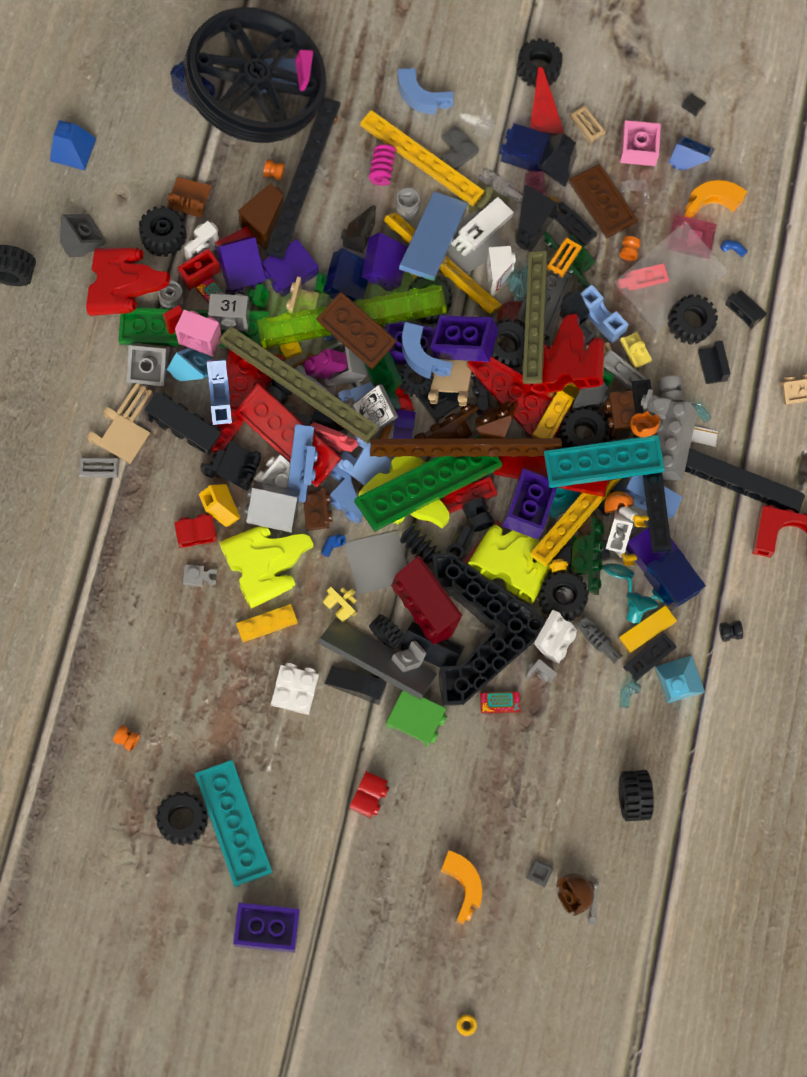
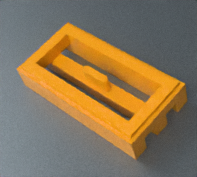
M565 238L548 264L547 269L552 270L555 274L558 273L563 278L582 246ZM570 244L556 267L553 266L566 245ZM575 247L576 249L574 250L573 254L571 255L563 269L560 270L566 258L568 257L572 249Z

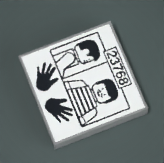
M377 385L352 404L355 411L378 425L379 431L398 418L383 385Z

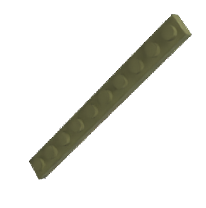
M232 326L220 337L219 342L367 444L379 431L378 425Z

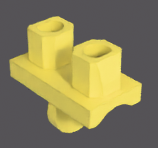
M638 332L620 339L635 369L652 361L645 343L641 340Z
M332 587L327 590L328 595L322 602L330 610L338 602L342 607L335 615L342 622L350 616L354 618L358 614L347 603L350 601L354 605L357 602L353 597L356 592L354 589L347 591L343 587L340 590L344 595L343 597Z

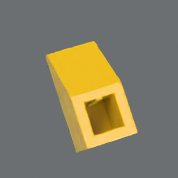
M227 484L210 485L199 493L205 511L225 527L231 526L240 519Z

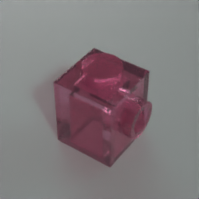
M543 171L525 173L524 187L528 185L545 195L546 187Z

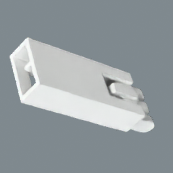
M497 197L459 231L458 237L451 245L455 247L460 243L456 250L460 252L465 248L461 253L465 257L472 249L475 251L510 220L514 212ZM479 227L483 233L474 239L473 237L478 234L476 229Z

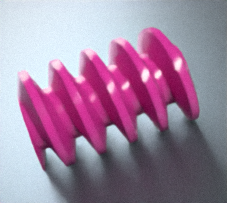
M378 145L373 150L374 154L372 155L369 180L373 184L386 186L390 184L389 180L392 178L391 173L393 172L392 166H394L393 160L395 159L396 148L390 145Z

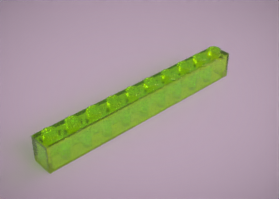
M430 285L423 289L414 288L408 292H394L387 296L378 295L371 299H357L353 302L380 326L447 313L442 285ZM320 306L314 310H301L293 314L284 313L278 317H264L261 320H257L262 347L267 348L332 335L316 321V318L327 306Z

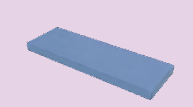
M434 191L399 269L434 281L468 203Z

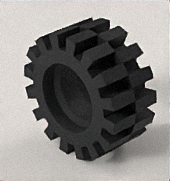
M406 363L400 372L402 380L400 389H404V394L409 392V397H413V394H415V398L419 397L420 394L424 396L425 393H428L433 383V372L430 379L421 376L423 382L416 385L409 381V376L418 373Z
M379 614L369 625L373 634L392 649H395L405 638V634L402 633L403 631L383 614Z

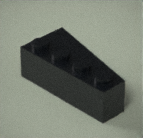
M156 392L144 409L146 420L151 423L155 420L163 430L171 429V433L175 437L182 440L184 438L188 439L186 442L208 456L221 438L220 429L216 425L205 423L203 417L197 413L193 415L188 412V408L181 403H174L172 398L166 393Z

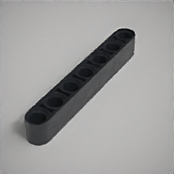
M689 448L685 472L767 505H773L778 509H791L795 513L800 512L805 498L802 492Z

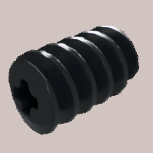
M414 523L402 533L400 542L402 544L406 543L405 548L411 549L410 553L412 555L416 554L415 558L420 556L427 565L432 562V554L436 553L437 545L430 547L432 540L425 542L427 534L420 536L419 534L422 529L420 528L415 531L417 524Z

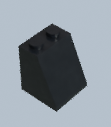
M525 185L523 191L516 244L521 249L532 252L543 236V233L554 220L557 202L528 185Z

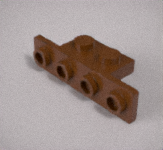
M467 404L461 407L460 412L446 416L445 421L433 424L429 427V431L415 435L414 439H466L473 434L464 418L479 410V407Z

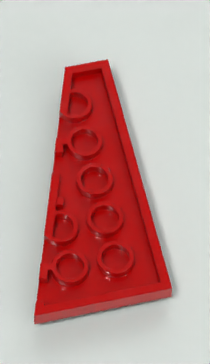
M230 349L226 367L232 423L216 424L220 429L219 432H221L220 440L211 451L216 453L219 449L226 450L229 441L234 439L245 422L235 413L238 407L258 383L267 388L272 381L271 377ZM273 354L283 362L285 361V356Z
M493 357L490 358V362L468 361L466 366L501 405L507 401H511V403L518 401L519 404L513 418L531 437L553 397H549L547 393L533 392L531 384L523 383V375ZM573 405L570 406V408H569V410L567 411L566 415L570 412V410H571V408H572ZM561 422L560 426L558 427V429H557L555 435L553 436V438H555L556 435H557V433L559 432V430H560V428H561V426H562V422Z

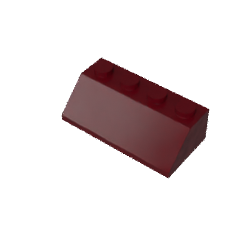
M418 556L395 575L391 586L393 591L402 600L404 607L410 611L415 622L422 628L425 636L434 645L452 637L463 615L422 558Z

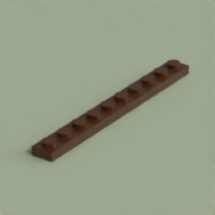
M561 438L370 439L369 451L370 456L534 457L544 456V451L561 449L562 442Z

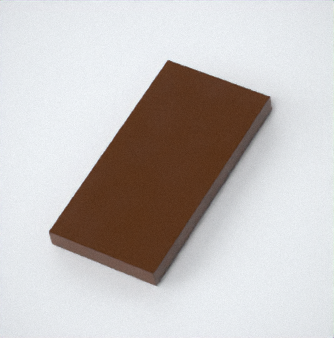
M601 164L569 179L570 185L606 239L638 222V219Z
M342 292L316 318V321L372 370L397 343L393 336Z

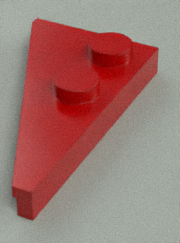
M538 67L530 131L561 134L564 133L544 69L543 67Z

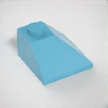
M187 348L176 352L167 371L179 381L203 379L208 377L207 360L214 359L207 354Z
M692 655L655 666L667 703L705 692Z

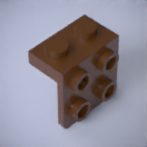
M632 391L610 392L608 398L605 399V406H603L602 410L603 415L607 418L610 440H614L617 430L631 429L629 424L632 416L635 415Z

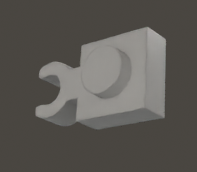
M185 565L183 585L203 587V581L210 585H216L217 581L211 580L210 576L218 575V571L210 569L205 572L204 566Z

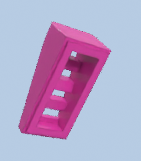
M300 50L295 59L300 91H304L309 82L313 58L312 50Z

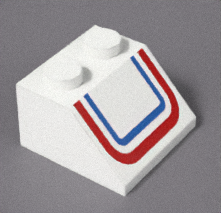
M511 246L489 247L486 267L489 292L493 297L510 279L511 272H514L516 260L515 252L512 253Z

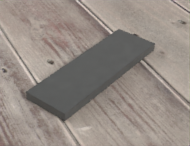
M337 618L332 621L318 641L320 645L420 700L437 675V673L422 665L418 668L402 672L391 660L393 654L398 653L397 651Z

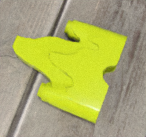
M415 456L395 457L391 461L392 467L389 469V473H378L361 489L359 496L426 462L421 457ZM440 499L410 514L417 519L430 521L440 528L447 525L450 519L449 512ZM405 517L393 523H397L399 525L405 519Z
M493 525L482 538L468 564L488 580L502 579L506 583V590L523 601L533 603L543 581L547 577L552 560L547 566L538 561L533 562L530 553L538 545L539 538L537 540L513 530L503 535L502 528Z
M258 526L219 542L231 570L242 573V577L239 579V586L250 609L291 590L295 586L291 575L276 576L292 568L303 553L313 548L314 544L310 536L297 534L269 539L268 537L271 536L268 527Z

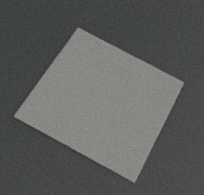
M478 209L462 218L452 242L458 237L459 231L476 217L481 210ZM479 227L476 229L478 234L473 237L474 239L483 233ZM495 232L475 251L472 249L465 257L461 254L465 248L460 252L456 250L460 243L455 247L450 244L448 252L457 265L467 274L487 261L489 247L506 246L498 233Z
M398 530L344 544L358 595L392 587L391 584L395 575L407 565Z

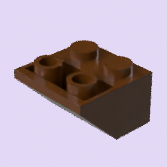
M507 401L498 408L494 409V407H491L483 412L476 427L481 439L505 438L518 407V401L512 403Z

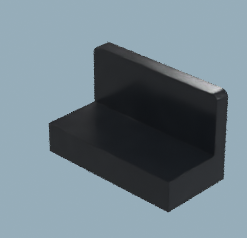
M742 290L730 295L725 304L751 329L767 315Z
M715 341L711 348L699 349L698 355L705 383L713 384L728 381L731 373L723 341Z

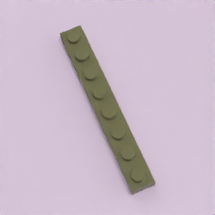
M547 251L529 252L523 361L524 384L543 383Z

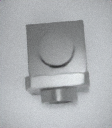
M651 389L648 390L647 395H643L641 401L643 413L648 411L653 416L658 414L661 419L666 418L671 405V400L653 395V390Z
M412 641L407 650L393 654L391 660L402 672H406L420 667L426 652L416 641Z
M540 659L536 663L532 662L526 669L528 672L526 678L528 680L535 672L538 673L537 676L542 681H548L549 683H552L557 676V673Z

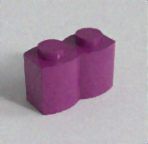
M325 349L317 356L309 357L304 362L305 374L319 379H328L334 372L339 373L348 366L346 353L331 349Z

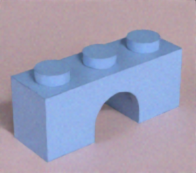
M593 285L580 293L590 312L588 319L611 344L626 333L629 324L617 311L612 314L607 310L603 303L604 297Z

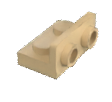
M802 374V378L795 379V376L784 377L783 381H779V385L782 386L784 404L807 401V374Z

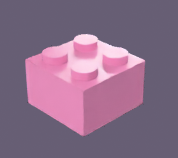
M625 120L622 130L620 163L656 166L659 157L661 124Z
M184 310L175 328L180 345L212 357L214 356L220 343L219 339L222 336L219 322L216 319L200 316L198 312L193 310L190 312Z

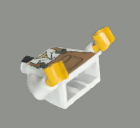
M623 506L614 510L606 549L614 551L620 558H623L625 566H633L637 556L635 554L627 555L626 550L633 522L636 527H647L644 524V520H649V517L640 516L629 507Z

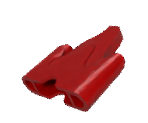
M138 247L96 248L94 250L91 270L97 274V280L88 288L87 314L89 316L131 313L137 308L135 298L166 288L170 283V275L167 271H156L147 265L135 264L144 258L143 250Z
M577 314L567 315L563 319L551 348L548 345H544L543 383L531 384L533 392H559L570 383L575 384L578 389L599 387L603 384L605 344L603 339L593 338L587 348L586 337L580 329V319Z

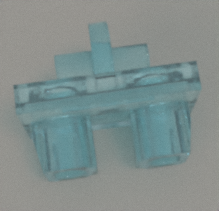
M527 266L524 267V271L513 273V277H508L506 280V284L510 286V291L514 292L512 301L514 303H519L525 298L527 292Z

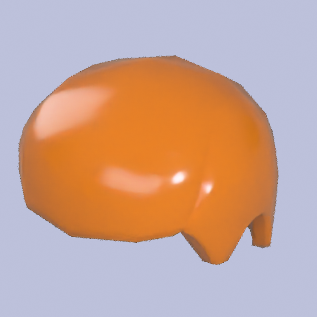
M645 411L642 414L637 413L633 415L629 425L632 432L638 437H648L657 433L661 420L658 414L653 416L648 411Z
M624 491L612 492L605 499V513H613L618 507L634 506L632 496Z

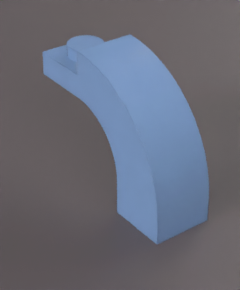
M415 68L398 69L397 83L399 93L410 107L426 114H436V108L447 109L453 107V92H428L419 86Z
M405 322L402 333V352L408 365L416 373L429 379L432 372L441 377L451 376L453 362L430 357L423 351L420 344L423 326Z
M226 359L207 360L213 425L232 423Z

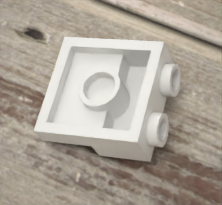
M207 221L195 228V240H190L184 247L186 262L207 249L212 253L215 251V242L219 241L218 228L213 222Z
M281 455L275 458L272 456L265 464L267 466L265 471H259L254 480L287 488L290 463Z
M552 610L534 644L545 658L559 664L566 656L568 646L574 641L577 630L572 623L564 620L559 612Z
M286 663L285 666L281 665L271 706L309 715L319 674H315L316 670L311 668H305L304 671L299 670L296 665Z

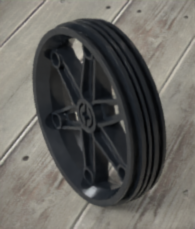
M238 7L213 15L194 33L184 58L185 86L194 107L212 126L231 137L243 141L273 143L296 135L313 120L325 95V65L320 51L313 40L291 20L265 9ZM243 29L262 32L276 39L258 53ZM224 32L233 57L207 54L200 51L212 37ZM236 40H240L250 57L249 60L246 61L243 58ZM277 48L280 52L272 63L268 65L263 60ZM290 49L297 55L300 50L313 51L310 78L304 91L299 89L297 73L277 67ZM213 64L239 69V71L234 72L226 70L223 68L213 66ZM200 73H205L233 84L220 101L217 102L204 86ZM272 77L297 83V85L273 81ZM242 84L247 90L233 102L230 98ZM265 89L267 91L269 98L272 102V105L274 107V110L270 109L260 90ZM278 93L309 97V101L300 112L287 119ZM252 96L268 122L247 119L233 112Z

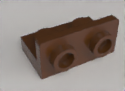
M321 487V491L306 493V501L303 502L306 531L329 529V522H332V512L327 509V504H330V494L325 492V487Z

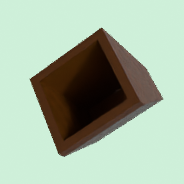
M271 183L238 210L240 228L242 229L247 226L252 236L255 237L257 244L264 251L268 248L284 205L282 190L279 187H274Z

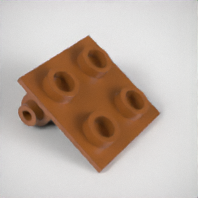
M177 177L172 193L168 194L166 208L172 207L173 211L177 210L180 213L201 218L212 186Z

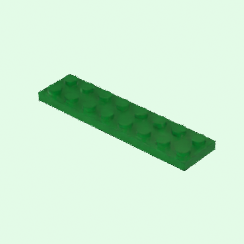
M136 308L131 313L120 314L119 345L142 343L162 346H183L178 343L176 333L169 335L166 330L163 314L171 309ZM182 309L189 312L193 310L198 312L200 316L209 317L208 310ZM250 311L249 332H241L264 349H268L270 312ZM221 343L218 345V347H225Z
M491 456L436 457L356 497L354 503L373 531L376 532L500 469L502 463L498 457Z

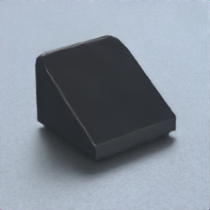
M691 94L683 101L682 108L696 117L706 103Z

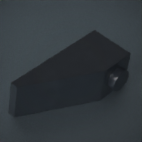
M332 666L325 685L380 705L387 682L366 674Z

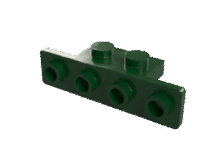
M545 231L543 233L546 237L544 241L550 248L554 247L557 251L561 245L556 242L551 234ZM573 234L568 239L581 245L582 248L568 271L572 275L576 274L578 276V283L585 289L591 286V283L583 274L597 262ZM567 244L562 253L560 254V260L569 248L570 244ZM575 247L572 249V251L566 258V263L573 254L574 250L576 249Z
M388 352L373 370L365 363L364 365L373 387L383 385L395 411H397L401 406L395 391L402 384V380L396 369L394 359L391 357L390 352Z
M597 517L591 518V535L573 536L571 574L572 572H575L576 575L588 574V591L594 595H599V589H601L602 585L600 571L602 570L601 552H603L602 534L604 533V524Z

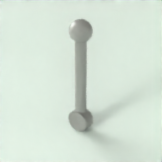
M596 882L592 883L595 891L591 907V917L588 920L591 925L597 923L595 908L596 892L599 885Z

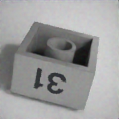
M222 292L210 294L208 316L219 322L221 331H227L232 326L239 332H249L250 306L248 296L243 294L226 295Z

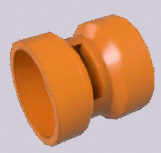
M267 159L263 170V177H273L275 180L282 181L285 163H274L273 160Z
M625 236L622 241L623 248L620 250L619 256L627 261L637 260V249H639L641 241L633 236Z
M121 725L114 735L113 742L118 745L122 744L130 752L136 746L140 734L131 732L127 726Z

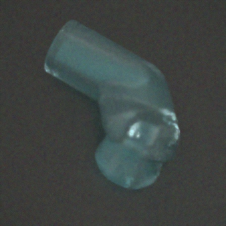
M692 404L697 411V416L705 423L712 417L701 404Z
M629 682L621 689V708L630 707V696L641 691L639 683Z

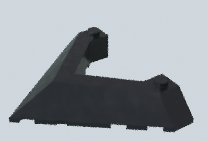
M453 553L432 554V573L448 596L453 597L492 631L461 666H443L438 672L443 706L464 705L535 642L547 620L525 603H521L515 596L498 584L482 576L479 571L469 564L466 565Z

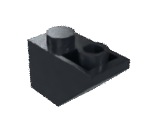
M576 289L572 293L568 292L562 299L563 303L559 316L564 319L567 315L577 314L580 319L579 324L587 321L590 312L579 290Z

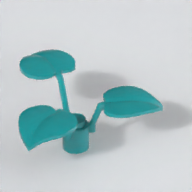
M614 563L602 565L603 570L609 575L628 580L626 597L628 598L627 606L629 609L626 619L632 623H640L644 612L658 607V603L654 599L670 604L684 602L674 592L664 588L652 589L654 595L651 597L632 592L631 577H634L635 574L631 569Z

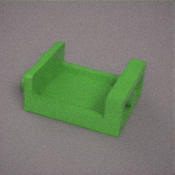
M403 690L386 722V727L392 730L395 728L424 742L425 746L429 747L430 743H435L439 735L436 731L439 725H444L448 716L445 715L446 708L424 697L420 700Z

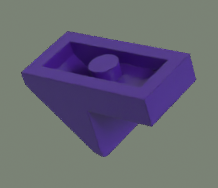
M399 409L397 410L398 418L395 419L392 439H412L416 412Z

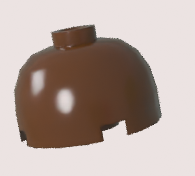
M574 873L565 875L557 880L556 888L560 887L561 891L558 897L568 913L573 912V916H577L591 907L595 891L591 881H588L587 878L580 874Z

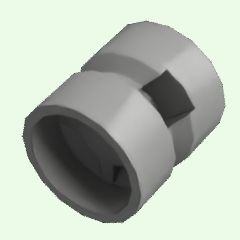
M409 187L403 188L397 193L396 212L403 219L412 220L418 215L419 193Z
M170 280L166 288L158 291L162 309H173L179 305L182 309L184 298L180 284Z
M667 376L658 380L659 393H662L660 397L669 399L671 402H685L684 392L681 391L683 384L680 376Z

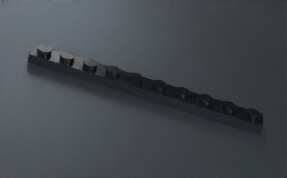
M326 97L322 99L266 250L267 256L284 260L341 106L340 101Z
M650 379L632 381L635 414L643 413L641 401L643 395H647L649 389L652 390ZM662 472L643 475L652 553L672 551Z

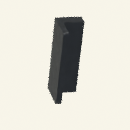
M414 622L407 629L405 638L400 646V649L404 651L409 648L412 641H416L426 652L424 660L439 668L443 666H456L465 646L450 639H445L433 645L425 636L422 628Z

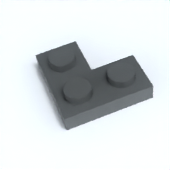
M456 125L442 135V140L451 150L440 159L455 170L479 153V149Z

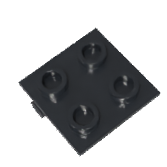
M230 440L216 474L248 491L262 459L261 453L258 451L252 453Z

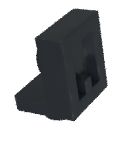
M219 449L217 455H213L211 465L201 463V472L205 476L220 478L216 472L225 451Z

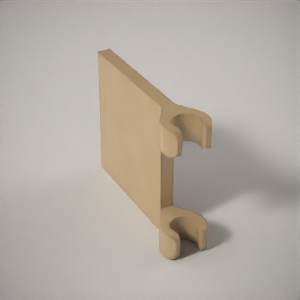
M441 359L453 362L451 376L445 377L433 374V383L428 395L430 404L438 403L439 392L459 393V406H466L472 371L466 366L468 361Z
M106 407L103 411V416L113 422L102 438L94 432H89L87 440L131 464L149 437L150 432L117 414L111 408Z

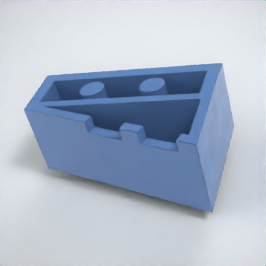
M643 475L622 478L613 491L628 493L634 500V506L647 511ZM664 486L669 519L674 517L683 497Z

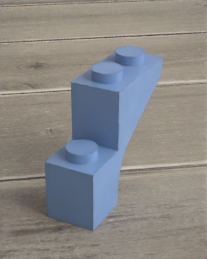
M347 451L340 456L343 461L348 460L352 465L356 461V458ZM337 464L332 470L331 476L337 482L341 481V483L330 494L331 505L336 510L341 509L345 513L346 518L351 522L355 521L357 524H360L363 520V514L354 503L357 495L352 485L353 477L340 469Z

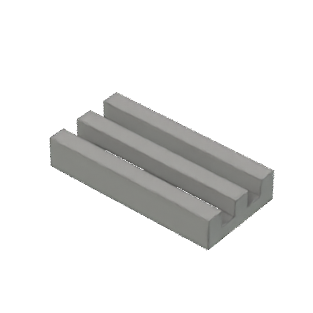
M80 458L79 477L118 478L119 460L118 458ZM84 463L114 464V466H84ZM83 471H113V472H83Z

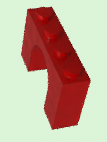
M773 505L763 506L759 511L752 554L771 558L775 552L778 531L784 527H798L807 534V513L799 514L791 509L781 510Z

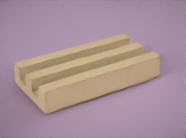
M586 106L570 114L572 121L590 143L605 135L606 131ZM581 112H583V113L585 114V116L589 119V121L593 124V126H594V127L596 128V130L598 131L597 133H596V131L592 128V126H591V124L589 123V121L586 120L585 117L581 114Z
M136 383L116 413L134 423L153 395V391L147 390L146 387ZM139 390V393L137 394V396L135 397L127 411L123 414V412L125 411V409L127 408V406ZM145 393V397L143 398V400L141 401L133 415L129 417L130 413L132 412V410L134 409L142 395Z

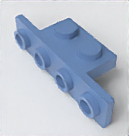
M296 424L294 427L287 488L300 490L299 502H305L307 485H311V481L315 479L313 463L317 461L318 452L315 450V446H312L314 427Z

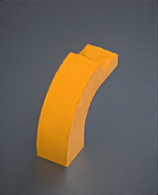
M714 180L705 182L691 192L689 203L685 207L686 213L684 218L691 221L700 208L708 203H719L735 212L744 201L748 191L729 181Z
M449 850L441 872L456 878L463 886L465 897L456 922L464 925L465 920L470 921L474 911L470 907H480L482 883L475 867L463 856Z

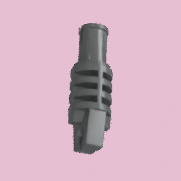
M585 617L577 624L585 638L598 652H603L613 664L623 656L611 644V639Z

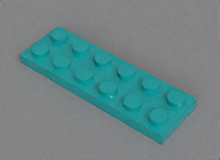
M659 435L544 451L549 488L665 472Z
M233 760L194 773L234 888L272 874Z

